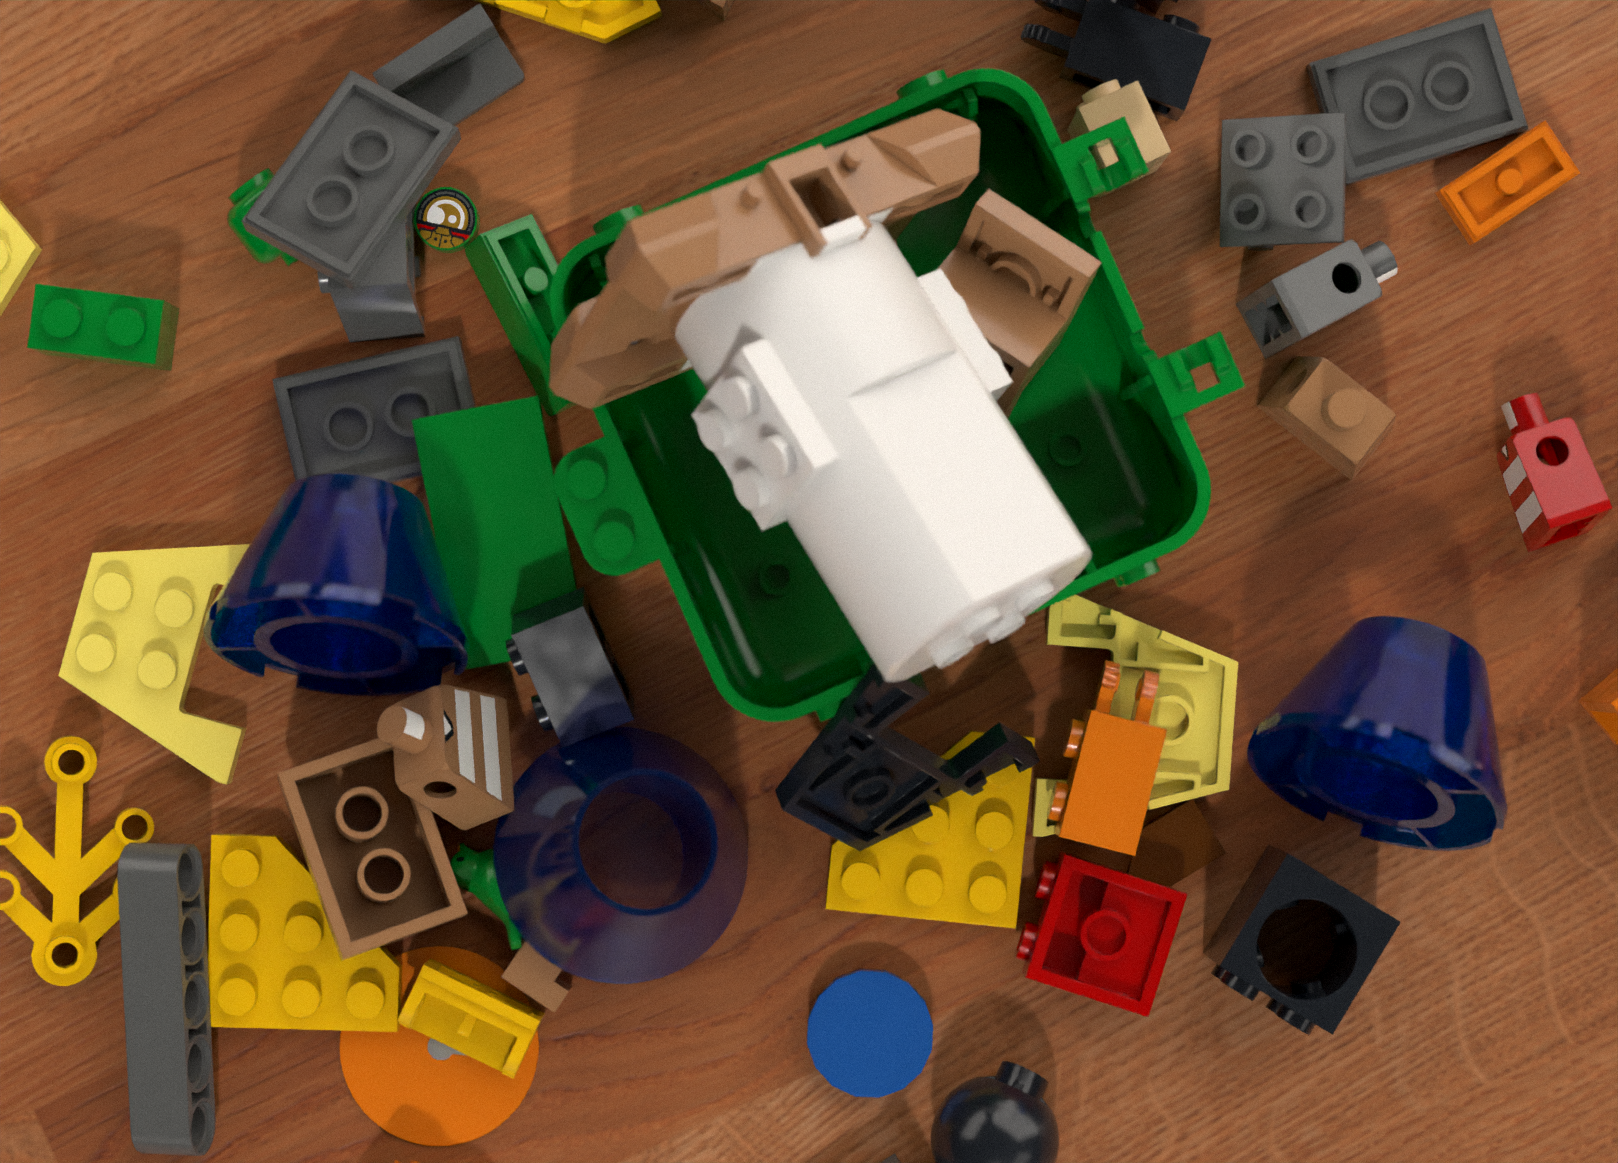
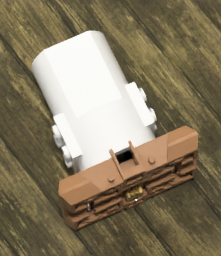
M940 109L926 112L824 149L821 144L769 162L761 173L629 220L606 256L608 284L600 296L581 303L574 308L551 344L549 381L551 390L554 395L589 409L694 368L708 394L694 411L692 417L697 423L701 440L709 450L716 454L732 480L739 502L743 507L751 511L762 531L783 521H788L887 682L905 680L934 665L939 669L946 667L970 652L975 645L987 639L990 643H994L1013 633L1026 622L1024 617L1067 586L1082 571L1092 556L1088 545L996 402L1013 383L1004 368L999 354L991 348L969 314L965 301L953 289L943 271L938 269L917 278L897 247L896 239L917 212L960 196L979 172V127L973 121Z

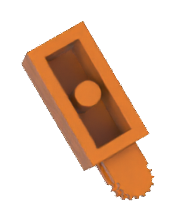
M1106 660L1100 674L1092 709L1085 708L1082 721L1072 718L1063 756L1072 758L1067 783L1056 781L1047 819L1057 821L1054 833L1059 837L1135 856L1167 729L1149 725L1159 682V674L1146 670L1143 672L1136 686L1135 703L1130 720L1113 716L1109 712L1114 694L1117 692L1120 682V664Z

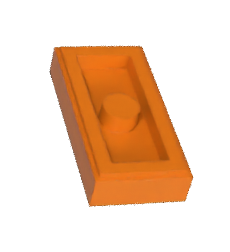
M1545 120L1435 194L1471 246L1580 174V171Z

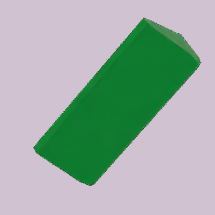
M532 214L481 233L465 248V254L536 394L539 395L545 412L548 416H554L576 405L572 401L554 395L549 386L551 344L558 335L550 310V288L558 264Z

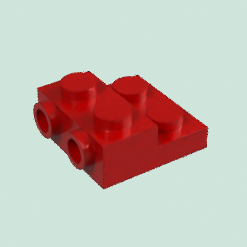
M1060 851L1057 863L1045 861L1034 897L1045 901L1037 925L1025 922L1016 947L1015 958L1025 961L1022 969L1025 978L1149 1017L1188 894Z

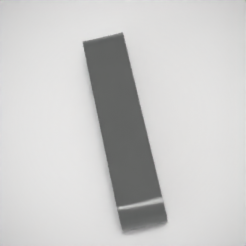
M129 843L124 847L119 858L117 880L132 1143L139 1153L202 1156L211 1147L216 1123L202 857L199 849L194 844Z

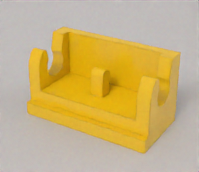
M430 959L423 964L397 1021L399 1022L398 1024L414 1029L513 1079L545 1013Z

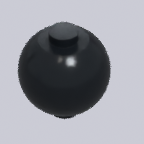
M1002 1061L996 1076L975 1077L957 1086L943 1100L933 1120L931 1149L935 1163H1056L1059 1151L1058 1124L1053 1111L1042 1098L1048 1086V1081L1023 1066Z

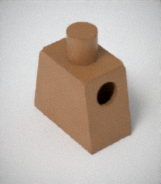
M1296 356L1257 405L1258 408L1350 480L1355 478L1392 431L1396 414L1388 406L1324 357ZM1302 380V382H1301V383L1298 385V387L1294 390V388L1297 386V384Z

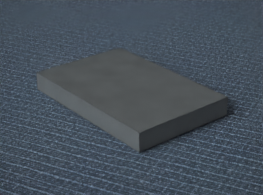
M1491 8L1320 59L1306 66L1320 114L1347 113L1345 186L1514 136L1528 130Z
M350 70L242 219L245 230L354 291L460 142L459 128Z
M459 336L272 379L300 502L303 504L422 477L411 420L476 407L462 342Z

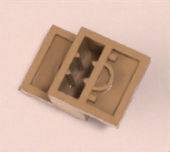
M988 189L975 204L957 246L938 269L943 271L953 289L963 298L969 314L991 348L999 354L1006 372L1013 381L996 400L1008 420L1023 389L1060 344L1101 261Z

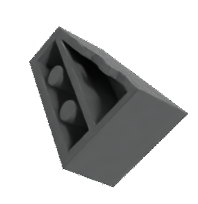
M416 204L354 291L317 271L320 291L322 294H331L349 342L425 337L424 317L420 315L415 295V278L421 277L420 257L414 256L413 218Z

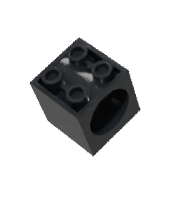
M1268 845L1203 953L1216 963L1211 974L1228 987L1254 1001L1259 991L1271 997L1266 1008L1307 1035H1310L1315 1025L1333 1035L1401 922L1289 853ZM1300 899L1318 900L1325 907L1332 920L1330 922V932L1334 947L1328 963L1315 977L1294 980L1288 986L1268 982L1260 970V967H1265L1257 943L1262 925L1276 909L1282 910L1299 904Z

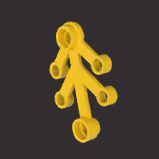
M63 736L56 739L47 748L44 756L45 770L51 780L57 783L54 858L23 827L22 818L14 808L0 805V813L11 815L16 823L15 830L11 835L0 837V845H4L53 894L52 922L20 894L21 888L17 877L7 870H0V878L8 879L13 884L14 890L9 899L0 902V910H3L34 942L31 958L37 974L46 982L57 986L74 985L84 980L91 973L97 959L95 942L120 919L117 878L112 886V894L81 921H79L80 894L120 858L126 845L129 843H147L154 833L153 819L145 810L137 807L127 808L116 817L114 828L81 858L83 784L94 775L97 767V756L93 747L86 740L78 736ZM67 750H76L83 756V767L75 774H66L59 768V757ZM131 815H139L146 821V830L139 838H127L122 832L124 820ZM70 943L75 946L77 957L73 963L67 966H60L52 960V951L58 944Z

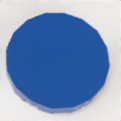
M858 969L836 977L818 995L808 1015L807 1045L816 1069L832 1086L855 1097L880 1098L904 1089L922 1072L932 1051L933 1023L924 998L908 981L887 970Z

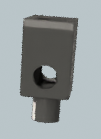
M1350 239L1271 280L1237 302L1236 306L1264 358L1267 359L1381 297L1382 289L1379 283L1397 274V263L1393 253L1384 242L1377 241L1360 250L1358 244Z

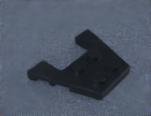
M874 663L836 711L835 716L829 720L775 789V793L783 811L854 849L862 851L933 816L929 805L937 803L941 799L960 790L974 796L984 791L982 786L988 783L986 777L1013 764L1016 765L1020 773L1033 767L1040 759L1031 741L1000 722L953 758L948 760L941 758L888 727L930 694L921 673H917L902 681L887 682Z

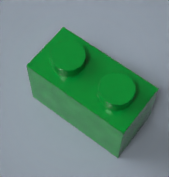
M36 284L27 348L51 356L171 371L180 308L165 300Z

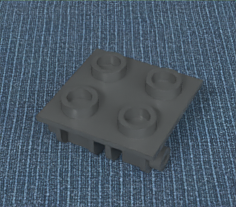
M1347 113L1222 120L1219 247H1248V250L1271 251L1274 245L1344 242Z

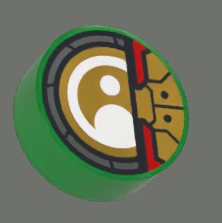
M440 187L429 191L418 202L414 213V224L419 237L430 248L442 253H455L465 249L476 238L480 226V217L475 204L464 192L451 187Z

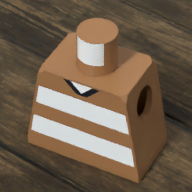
M443 684L433 686L398 701L381 714L377 723V735L382 742L393 746L395 782L400 791L462 830H468L515 811L506 699Z

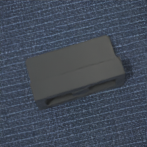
M480 3L372 73L378 84L383 88L454 126L460 124L525 80L523 71L502 41L494 24Z

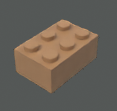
M377 738L278 773L277 780L341 961L468 914L432 811L400 791L395 782L393 746Z

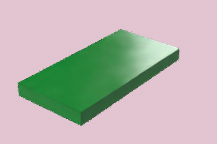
M539 395L411 420L462 670L511 661L505 641L512 638L513 615L578 589L562 507L554 488L555 472Z

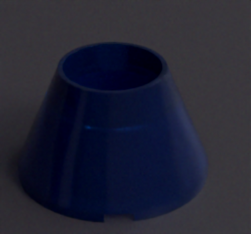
M350 474L310 476L293 482L284 490L208 609L203 630L204 638L211 650L226 662L247 673L262 678L265 667L296 675V688L341 695L387 696L421 692L433 686L441 685L442 674L454 669V674L460 676L467 666L469 643L423 503L410 491L390 482Z
M1375 616L1361 619L1354 623L1254 729L1247 747V758L1252 770L1276 795L1324 822L1327 812H1331L1362 824L1359 836L1371 840L1421 850L1457 851L1473 849L1490 843L1494 830L1497 828L1503 830L1508 813L1486 662L1481 654L1462 638L1442 628L1418 620L1394 616Z
M614 727L564 748L561 743H558L539 756L513 785L514 811L498 817L493 842L494 876L497 879L502 900L513 926L524 941L549 963L569 974L599 983L634 984L651 981L672 974L694 962L720 938L737 911L747 879L748 842L746 829L737 802L727 784L718 772L694 750L661 733L632 727ZM611 792H628L641 795L659 805L676 825L683 846V867L674 891L658 908L637 909L619 904L604 895L587 875L580 857L579 831L584 814L596 796Z

